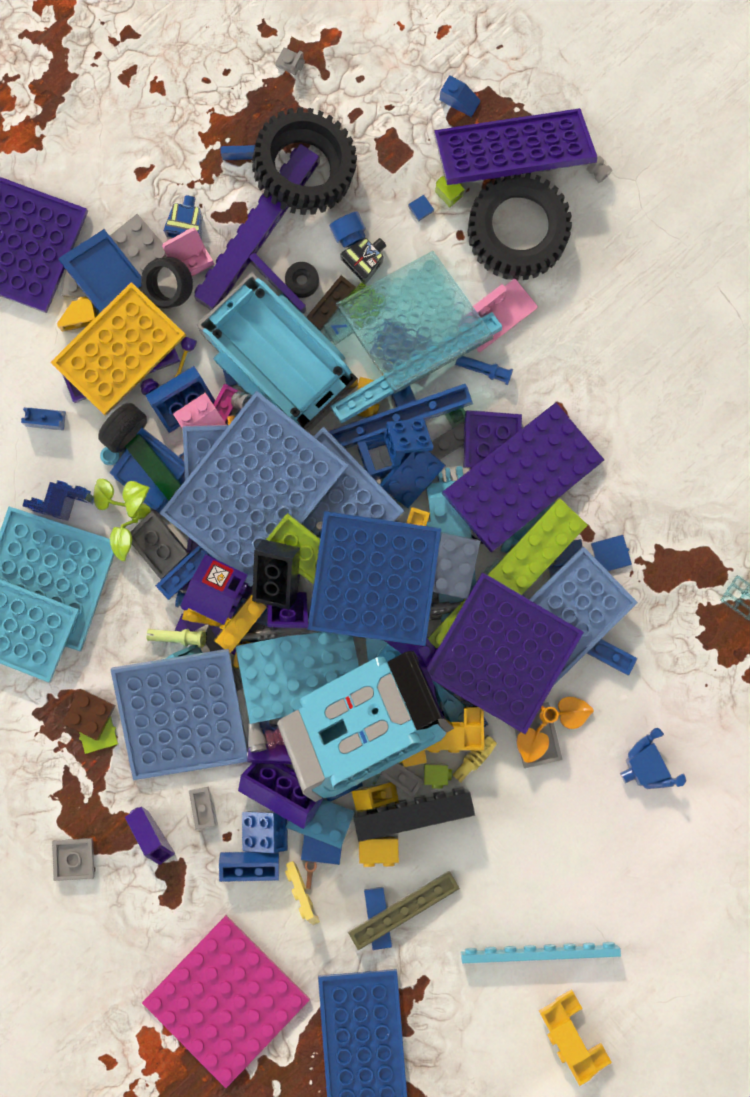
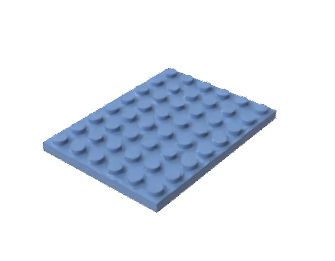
M256 391L160 514L215 559L248 574L245 582L252 587L254 550L262 539H267L287 513L302 524L349 465L261 393Z

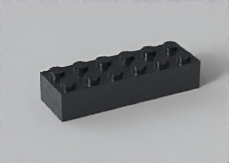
M461 786L452 788L450 793L438 791L428 798L425 795L414 797V801L410 802L403 799L395 801V805L392 806L386 804L370 811L368 809L358 810L357 814H354L353 819L358 842L475 816L470 791Z

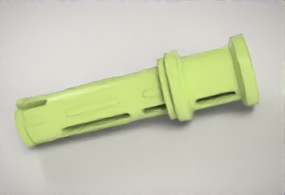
M148 629L147 634H154V636L146 635L147 641L181 643V645L186 647L188 645H198L199 648H203L206 643V632L204 630L192 632L189 629H184L182 632Z

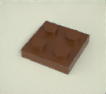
M80 688L63 724L99 741L116 705Z

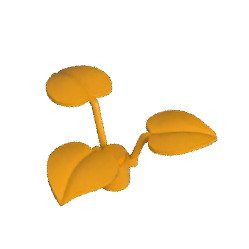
M576 697L561 699L558 703L560 712L554 707L544 708V706H541L539 717L542 724L536 731L533 728H529L526 734L520 732L517 736L516 744L523 761L526 763L536 761L547 751L549 737L544 733H540V730L547 723L557 721L560 715V722L564 727L576 729L586 722L588 717L594 712V709L588 703Z

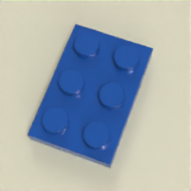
M430 451L409 452L402 458L400 466H395L380 485L388 494L409 508L446 465Z

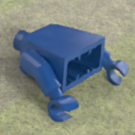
M654 728L650 735L647 734L640 739L629 751V758L626 759L629 769L620 773L625 784L635 779L638 785L646 789L673 787L674 785L680 787L686 783L684 773L676 778L671 777L655 743H653L655 738L664 735L660 728Z

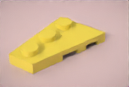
M294 861L287 863L288 870L285 873L288 881L293 882L294 889H292L295 900L300 901L301 907L299 912L302 919L306 918L309 923L315 925L320 921L318 916H315L312 912L313 903L309 895L304 891L306 886L297 864Z

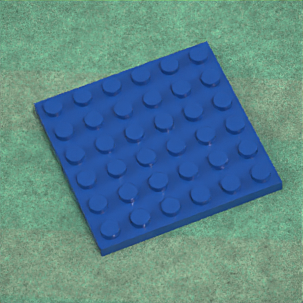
M324 511L307 630L426 646L441 528Z

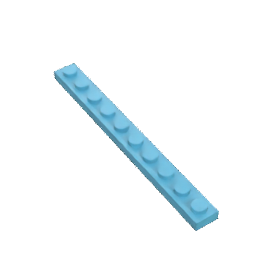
M492 312L331 405V410L341 424L501 331V323Z

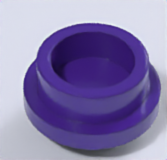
M152 378L143 381L140 385L142 394L147 395L159 387L158 382Z

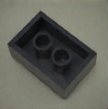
M262 539L254 550L252 601L290 610L297 599L300 547Z

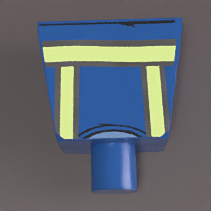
M186 195L183 204H173L163 230L166 237L174 238L186 230L196 228L202 240V212L199 207L194 206L195 197Z

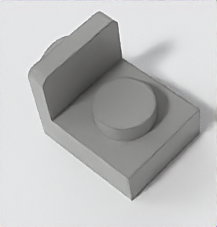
M284 47L275 64L277 67L296 75L298 70H302L305 60L302 51H299L297 54Z

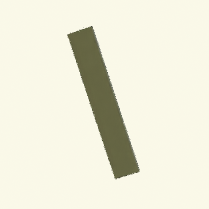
M448 871L350 930L348 934L357 950H360L460 888L451 872Z

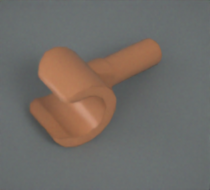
M307 861L305 863V869L307 870L306 889H311L312 876L317 865L314 863V869L309 870L307 868Z

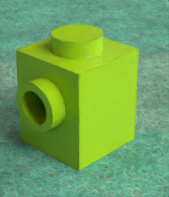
M445 176L437 180L435 192L449 208L464 196L465 189L462 187V183L447 185Z
M424 764V785H432L433 789H443V785H448V781L452 780V769H448L447 764Z

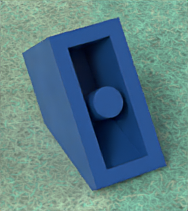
M449 75L440 90V101L471 118L481 102L466 83Z

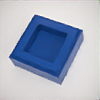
M425 195L408 204L409 209L418 222L434 212V208Z

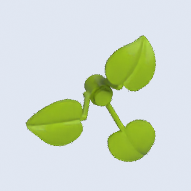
M98 479L93 493L95 506L99 510H106L109 507V503L126 507L127 514L132 519L122 524L120 528L114 527L110 535V546L114 555L121 561H126V556L132 545V535L125 527L138 523V519H144L151 512L150 507L147 504H143L150 487L136 481L127 482L122 495L125 503H121L111 499L114 495L112 484L106 479Z

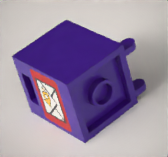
M205 554L190 581L181 603V609L188 610L189 608L224 625L227 618L231 619L236 610L233 606L238 607L242 596L239 594L245 592L248 585L245 582L248 574Z

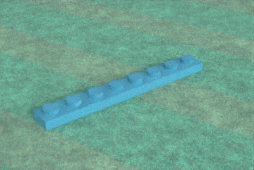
M603 942V945L595 946V943H583V946H575V944L569 943L564 944L563 947L547 944L544 945V948L526 945L524 949L506 946L504 950H497L496 947H486L485 950L477 951V948H466L465 951H461L462 964L621 957V948L615 945L614 942Z

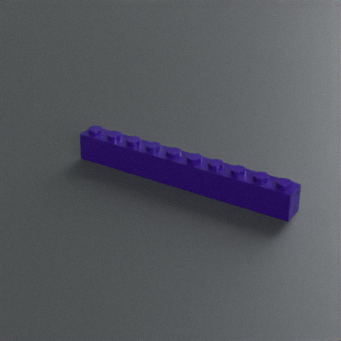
M300 144L297 149H293L290 154V160L287 164L284 163L281 166L279 173L290 182L304 186L320 164L319 156ZM263 194L260 196L259 204L255 209L252 208L245 224L242 223L239 226L238 234L234 239L231 238L229 240L226 251L217 257L216 265L213 269L208 270L205 275V281L196 287L194 297L197 302L212 311L229 294L250 264L249 256L252 253L257 254L289 208L288 206H286L285 210L280 209V202H277L276 205L271 203L272 196L268 198Z

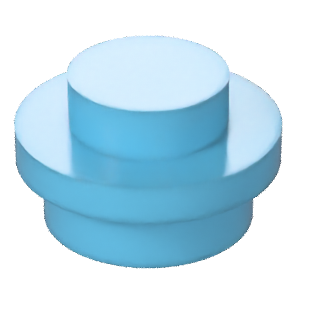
M105 447L100 453V458L104 464L114 465L119 460L120 454L113 453Z

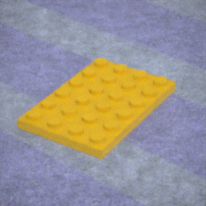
M131 282L50 363L106 416L186 337V334Z

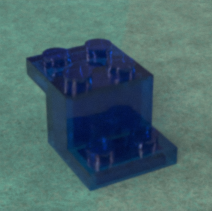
M57 480L56 483H49L44 502L43 500L31 497V500L24 499L22 506L33 512L69 521L74 501L78 500L93 504L94 496L90 494L91 491L84 487L76 485L74 489L68 483Z

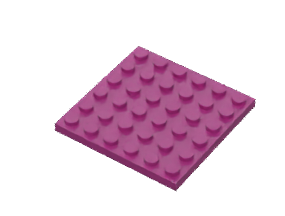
M225 915L144 999L142 1004L227 1088L308 1003L310 998Z

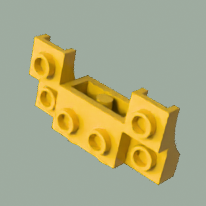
M464 707V722H437L445 729L446 735L441 741L424 749L431 753H438L440 750H448L450 753H459L460 750H484V710L479 707Z
M571 989L555 998L556 1001L540 1009L539 1013L550 1031L547 1034L552 1045L557 1044L560 1050L557 1054L561 1062H567L578 1085L581 1086L612 1062L602 1043L589 1050L586 1049L569 1018L583 1009Z

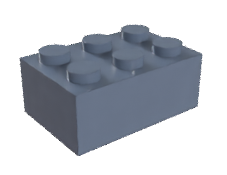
M441 532L433 592L468 598L481 541Z

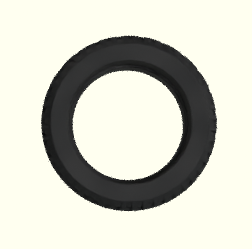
M174 257L157 258L148 263L143 270L141 276L143 293L157 307L164 309L177 307L184 304L190 297L193 290V279L190 270L181 260ZM163 267L170 269L177 280V290L171 299L164 296L158 287L157 277Z
M125 403L107 418L99 430L98 439L111 452L120 453L126 449L125 445L137 435L142 427L145 428L147 416L134 404Z

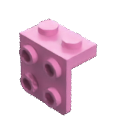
M196 228L186 230L162 245L167 257H174L184 262L192 276L214 265Z

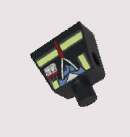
M364 238L340 253L341 261L365 285L383 263L384 257L380 252L387 246L381 238H378L373 244L367 238Z

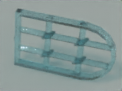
M736 575L720 601L750 621V613L746 616L736 609L741 604L749 609L750 612V607L742 600L745 595L750 598L748 592L750 583ZM737 579L748 585L745 590L734 584ZM732 586L741 591L742 595L739 599L729 593ZM726 595L737 602L734 607L723 600Z

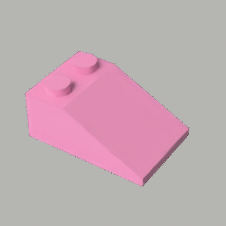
M206 393L173 414L182 429L183 426L227 425Z

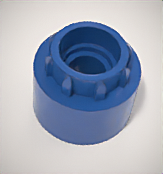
M358 211L349 213L329 225L336 242L341 243L344 248H348L365 238L364 231L366 227Z

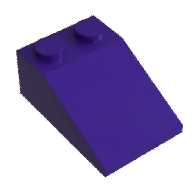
M307 592L297 593V599L290 610L267 605V626L277 628H308Z

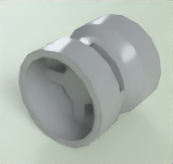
M601 156L597 157V163H591L586 168L590 174L594 173L595 180L598 183L606 179L612 172L611 167L604 164Z
M241 391L236 392L231 399L232 407L241 411L253 395Z

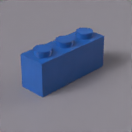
M220 852L219 882L279 881V852Z

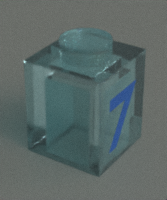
M341 313L324 325L325 332L323 335L330 342L332 341L334 345H337L353 333V327L343 313Z

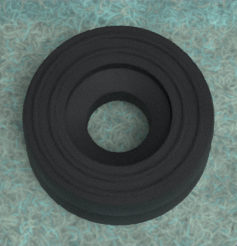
M296 262L287 269L285 284L298 298L309 297L316 292L319 286L318 272L313 265L307 262ZM300 275L307 277L305 284L297 283V278Z

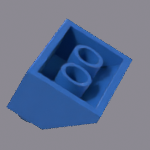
M195 366L145 395L169 433L180 427V424L173 415L175 412L204 393L207 394L213 404L215 402L213 395Z

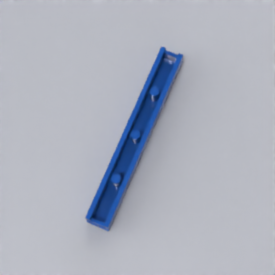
M462 384L329 431V433L346 449L357 445L358 441L385 433L387 422L424 419L427 421L473 405L468 387L466 384Z

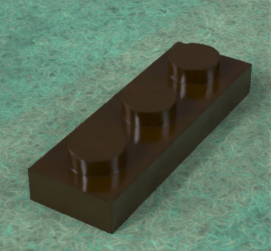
M340 275L306 318L321 331L356 289V286Z

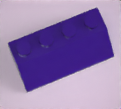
M252 763L240 777L238 788L240 793L302 829L314 818L324 799L322 797V799L315 802L305 796L295 771L284 764Z

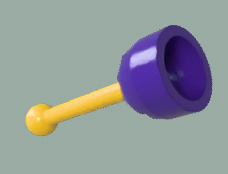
M185 337L181 341L184 353L177 374L173 378L181 374L187 353L194 350L197 343L196 340Z

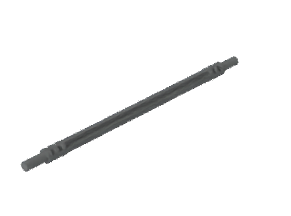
M448 601L431 604L430 616L451 613L462 602L450 603ZM273 627L246 633L240 642L251 640L264 641L321 631L307 630V628Z

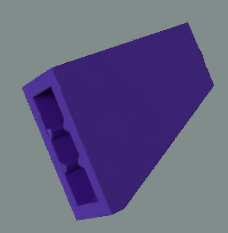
M142 806L131 810L125 819L144 856L158 865L174 856V850L149 811Z

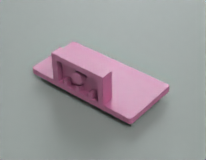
M513 279L505 286L501 284L472 307L471 312L457 322V326L462 330L491 312L495 315L502 325V330L474 346L478 352H481L534 312L538 306L519 282Z

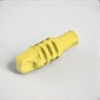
M489 735L484 737V750H471L463 758V764L452 775L462 783L472 770H477L489 757L497 743Z

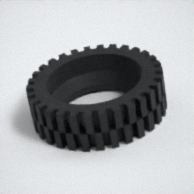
M298 107L297 113H294L293 108L287 110L286 115L283 111H280L277 118L273 115L270 117L269 123L266 121L263 124V128L260 129L255 143L252 172H255V182L259 181V190L265 189L263 195L266 198L272 196L271 203L276 205L277 202H280V209L285 210L286 206L291 207L290 213L295 214L296 209H300V215H306L307 210H310V214L314 215L318 208L321 213L326 212L327 206L329 209H332L336 202H341L343 196L345 197L356 170L357 155H355L356 147L352 146V137L347 138L348 131L346 128L340 130L341 123L339 121L335 124L332 123L333 117L328 115L327 118H324V112L320 110L318 115L313 114V108H308L307 113L303 112V107ZM293 143L313 145L326 156L330 165V176L324 184L318 186H301L290 182L276 169L275 160L281 149Z
M526 173L524 178H521V174L514 175V178L505 176L503 180H501V177L495 178L494 184L491 181L486 184V189L482 188L479 196H476L468 221L469 245L473 246V255L478 254L477 261L480 264L484 261V268L487 271L493 268V274L496 276L501 272L504 279H508L509 275H512L513 279L517 281L519 276H523V280H528L530 275L536 278L540 272L544 274L548 271L549 267L552 268L566 248L572 228V222H570L572 215L571 212H567L569 204L568 202L563 203L565 199L563 193L557 195L559 188L556 185L552 189L549 188L551 181L546 179L544 183H541V176L536 175L535 180L530 179L531 173ZM525 198L534 201L544 209L548 218V231L545 238L538 245L526 250H516L507 247L496 237L492 218L497 207L505 200Z

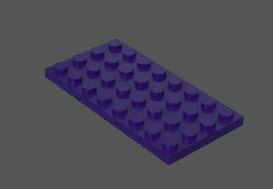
M580 108L434 130L447 185L597 163L598 156Z
M555 402L446 488L442 494L492 553L605 459Z

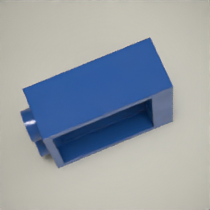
M384 433L357 442L358 452L364 468L375 480L385 478L395 467L391 465L375 470L368 451L386 445Z

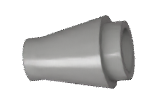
M260 723L248 724V748L251 749V752L266 750L268 743Z

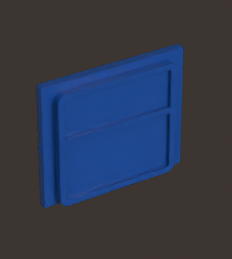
M105 229L58 258L100 313L131 282L138 289L141 288V275Z
M142 427L137 434H141L174 476L183 484L185 482L184 460ZM125 449L109 473L123 486L129 481H136L150 487L144 503L160 514L169 502L168 499L129 451Z

